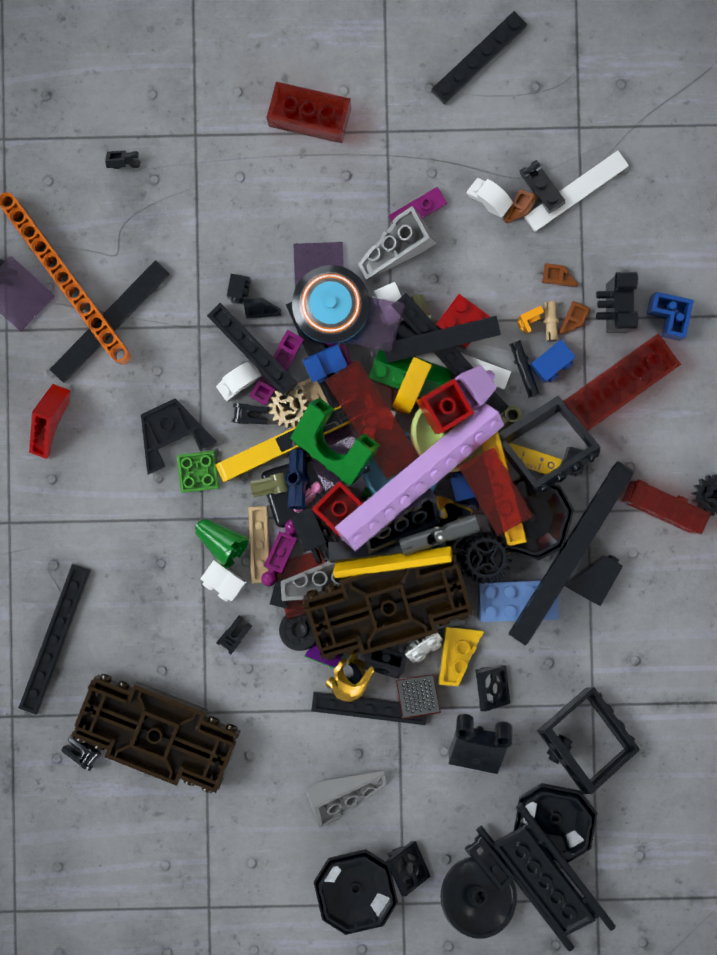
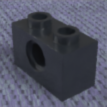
M387 648L365 654L361 669L368 670L372 666L375 673L399 679L404 671L406 655Z

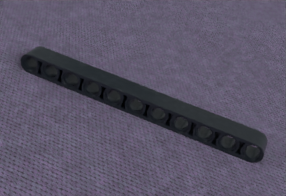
M620 461L613 465L508 635L525 646L529 643L630 481L634 470Z

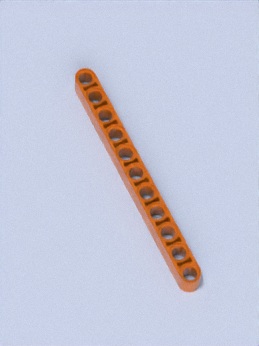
M2 193L0 195L1 209L103 348L116 363L120 365L129 363L131 353L28 212L11 193ZM13 200L12 205L6 207L8 201ZM24 215L23 220L17 222L18 217ZM35 230L34 235L28 237L29 232ZM46 245V249L43 252H39L40 247ZM57 260L56 266L50 267L51 262ZM68 275V280L62 283V277ZM79 290L80 293L78 297L73 298V292ZM90 305V311L88 313H84V307ZM98 320H102L101 327L95 328V323ZM113 335V341L106 344V338ZM119 351L125 352V355L122 359H117V353Z

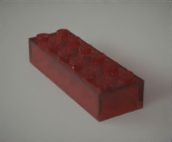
M658 333L568 396L563 402L589 431L679 367L681 363Z
M358 360L325 380L327 387L358 436L360 437L366 433L380 444L373 459L387 481L396 477L420 457Z

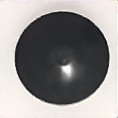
M472 857L464 858L453 865L446 874L441 887L440 898L443 913L450 925L465 936L476 939L495 936L509 924L514 915L517 903L514 881L502 892L499 891Z

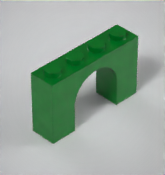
M318 398L308 405L290 439L297 446L307 451L312 458L322 463L326 469L336 474L344 483L351 486L360 479L380 444L365 433L355 440L348 454H339L333 451L325 441L324 427L334 408L321 398Z

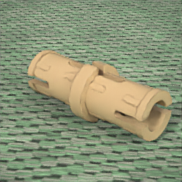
M556 301L544 302L545 319L543 322L546 324V341L559 340L557 329L559 319L556 314Z

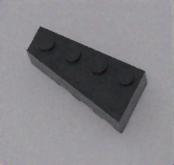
M428 489L363 545L368 554L397 543L401 538L441 525L436 496L432 490Z

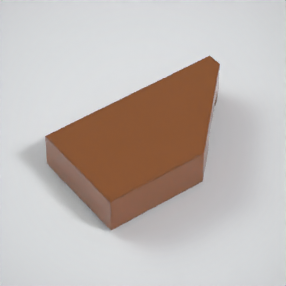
M519 189L503 221L508 224L528 215L537 200V196Z
M544 264L542 283L578 287L577 281L573 279L565 266Z
M572 301L558 334L561 335L582 327L591 308Z

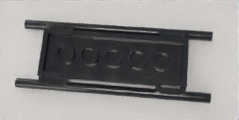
M523 803L518 804L516 808L528 824L494 842L482 825L476 829L478 834L487 842L515 877L514 881L569 952L574 949V945L567 935L595 922L597 917L601 918L610 931L616 928L614 922ZM542 843H544V845L547 847V849L550 851V853L553 855L556 861L560 864V866L563 868V870L566 872V874L569 876L572 882L582 893V895L584 896L583 898L573 887V885L570 883V881L567 879V877L564 875L561 869L557 866V864L554 862V860L551 858V856L548 854L545 848L541 845Z

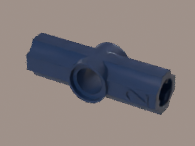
M295 449L289 452V471L285 475V482L288 485L289 509L301 510L305 508L306 488L310 482L309 476L306 474L307 451Z

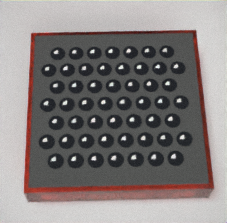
M434 674L396 680L402 719L441 713Z

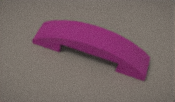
M288 329L273 356L286 371L290 368L304 341L303 338ZM262 375L249 396L266 406L277 388Z

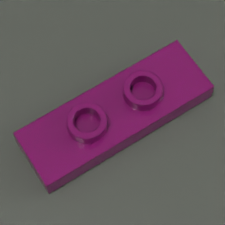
M436 187L388 215V218L393 224L392 221L396 216L413 206L423 219L447 205V202L439 188Z

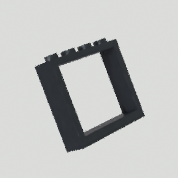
M559 395L499 432L505 458L535 496L543 491L547 492L556 482L561 483L566 479L567 475L572 472H578L584 464L593 462L600 454L601 446ZM560 412L589 448L539 480H536L509 446V443Z
M588 687L582 690L537 730L583 794L592 795L640 750L634 742L635 738L628 734L624 723L617 719L613 708L606 704L602 694L598 693L595 687ZM586 699H588L624 748L591 779L588 778L553 730L557 724Z

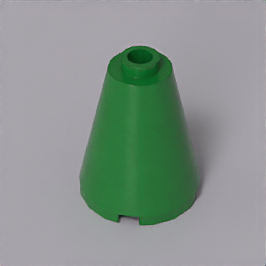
M209 519L200 520L195 526L197 537L225 569L235 564L233 559L236 557L240 558L249 543L247 536Z

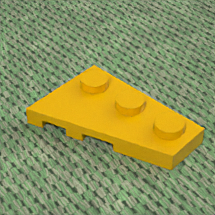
M457 627L445 628L439 685L459 686L471 656L477 648L479 639L484 633L483 630Z

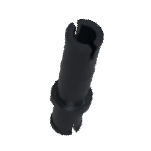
M521 340L509 344L515 359L514 364H517L528 398L539 395L540 392L528 363L529 357L525 355Z

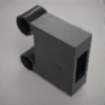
M616 272L615 276L606 283V291L596 292L597 299H606V301L597 302V307L606 308V312L596 313L597 320H606V333H626L631 329H637L638 312L634 311V290L638 286L637 272Z
M460 714L456 720V731L450 747L448 764L498 774L507 748L512 745V725L508 722H498L495 725V732L486 731L482 726L474 728V718L471 715Z

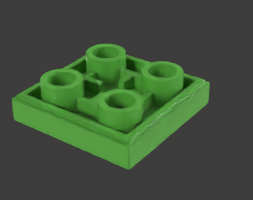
M215 450L177 455L181 493L220 489L218 471L215 466L217 464Z

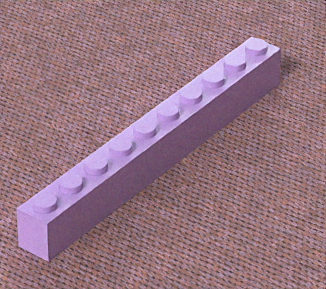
M486 403L473 411L474 414L461 421L340 522L335 529L341 538L356 551L504 426L499 412Z

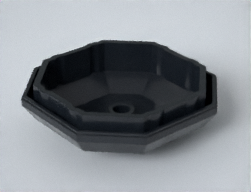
M521 477L511 481L527 542L512 545L505 549V551H511L512 553L539 561L562 549L574 513V509L562 487L553 484L547 492L543 491L535 496ZM495 500L488 526L493 535L495 533L498 534L497 541L501 538L505 539L501 544L503 546L507 542ZM529 514L535 515L534 521L528 520Z
M541 783L519 797L518 804H524L568 863L591 850L597 811L580 790ZM518 809L514 831L528 824ZM557 815L559 818L555 819L552 816ZM542 843L541 845L545 848V850L548 852L553 860H556L550 853V851L547 849V847L544 845V843Z
M367 849L329 857L313 882L322 921L345 935L383 927L398 904L392 873L387 862ZM358 885L359 890L355 891L352 887Z

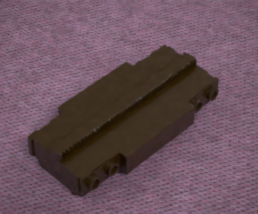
M452 551V560L448 563L339 578L340 585L330 584L325 587V590L318 591L314 589L306 592V595L303 596V606L305 613L308 615L317 648L320 649L321 659H334L338 654L344 652L345 654H351L358 648H360L361 655L435 634L437 633L435 625L445 626L452 620L457 619L460 621L469 618V615L473 614V606L468 598L454 551Z
M102 673L95 676L88 686V692L75 722V730L71 736L76 737V740L81 743L89 742L94 744L96 749H106L105 758L176 786L182 779L189 786L197 785L202 787L201 789L207 793H216L221 787L224 779L223 775L236 745V739L241 731L233 724L227 723V725L219 723L220 720L213 716L205 717L208 711L206 708L140 682H135L130 687L129 683L113 681L111 676Z

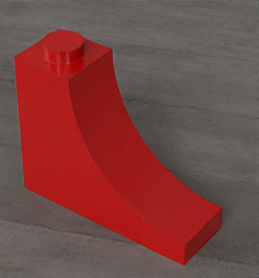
M52 384L32 411L29 453L45 459L49 457L56 429L69 405L71 390Z

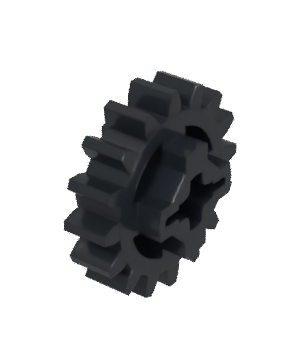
M717 474L713 475L712 478L710 475H706L705 480H698L700 485L693 486L697 491L692 492V495L696 496L692 502H698L696 509L703 508L702 514H707L709 511V516H714L715 512L717 514V494L714 498H707L713 492L717 493V484H715L717 483ZM704 502L710 503L712 508L708 507Z

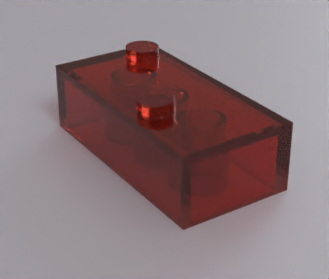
M276 82L266 117L269 127L343 143L352 108L351 98Z
M495 447L458 466L497 536L533 517L529 506Z
M639 479L637 481H630L621 501L690 534L702 535L711 513L688 503L689 499L680 495L676 498Z

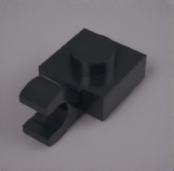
M126 150L108 151L105 159L106 168L120 169L126 167V164L133 168H139L141 161L133 160V158H139V152L126 153Z

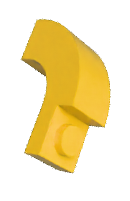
M413 357L392 406L398 412L408 415L411 413L431 368V364Z

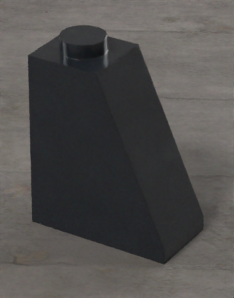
M610 554L608 557L602 555L569 579L564 586L601 606L623 565L618 563V558Z

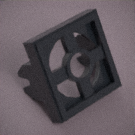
M506 665L475 669L480 711L486 712L510 704ZM490 675L491 682L489 687H486L485 680ZM494 683L497 684L496 693L493 692ZM490 693L493 696V700L488 701L487 694Z
M411 841L406 846L395 848L392 850L393 852L387 853L389 858L386 860L402 897L410 894L431 877L416 841ZM407 853L413 855L415 860H410ZM402 857L404 865L403 870L399 872L398 863ZM409 863L413 865L412 874L407 870ZM405 876H409L411 878L406 880L405 882L403 881V878Z

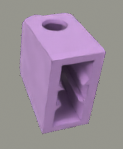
M482 366L463 372L455 378L473 411L483 405L496 390V385L493 382L495 379L494 372L491 370L485 371Z

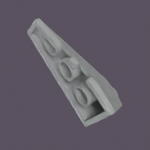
M413 206L396 216L389 229L383 232L376 245L372 246L358 263L367 281L423 253L437 243L429 227Z
M328 561L282 580V601L302 600L306 592L317 589L321 591L325 590V587L330 584L340 585L339 578H334L333 575L335 563Z
M380 771L321 781L312 784L305 791L320 828L339 819L342 816L341 812L348 807L353 809L357 806L358 800L370 797L387 784L384 772Z

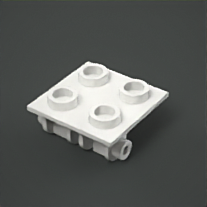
M438 632L425 636L426 640L422 637V643H419L416 639L415 641L418 645L412 642L406 646L407 649L404 650L406 657L412 663H418L425 659L426 654L431 650L436 651L442 646L443 639Z

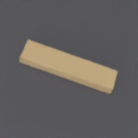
M268 506L248 507L251 584L262 583V574L269 570L264 567L270 553Z

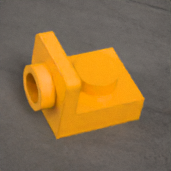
M542 306L534 308L518 317L517 325L521 332L524 331L525 334H528L532 331L528 321L534 323L541 319L540 315L544 313Z

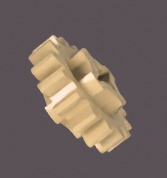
M300 388L291 390L288 393L290 396L288 395L287 399H282L284 396L278 390L275 391L276 397H270L273 404H268V406L272 407L273 410L269 414L275 415L272 420H279V426L285 424V428H290L292 424L293 427H296L298 425L297 422L301 420L306 411V404L310 400L304 399L306 393H300ZM286 404H290V407L294 410H289ZM292 415H297L294 419L288 420Z

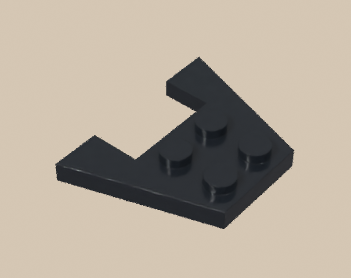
M176 398L141 414L147 475L166 467L158 449L192 434L199 450L218 443Z

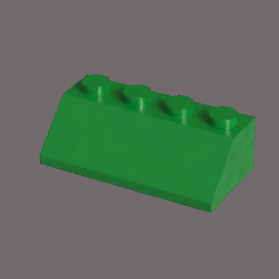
M381 344L368 380L399 391L413 357L387 363L383 345ZM420 359L431 364V368L417 399L449 381L452 372L447 368Z

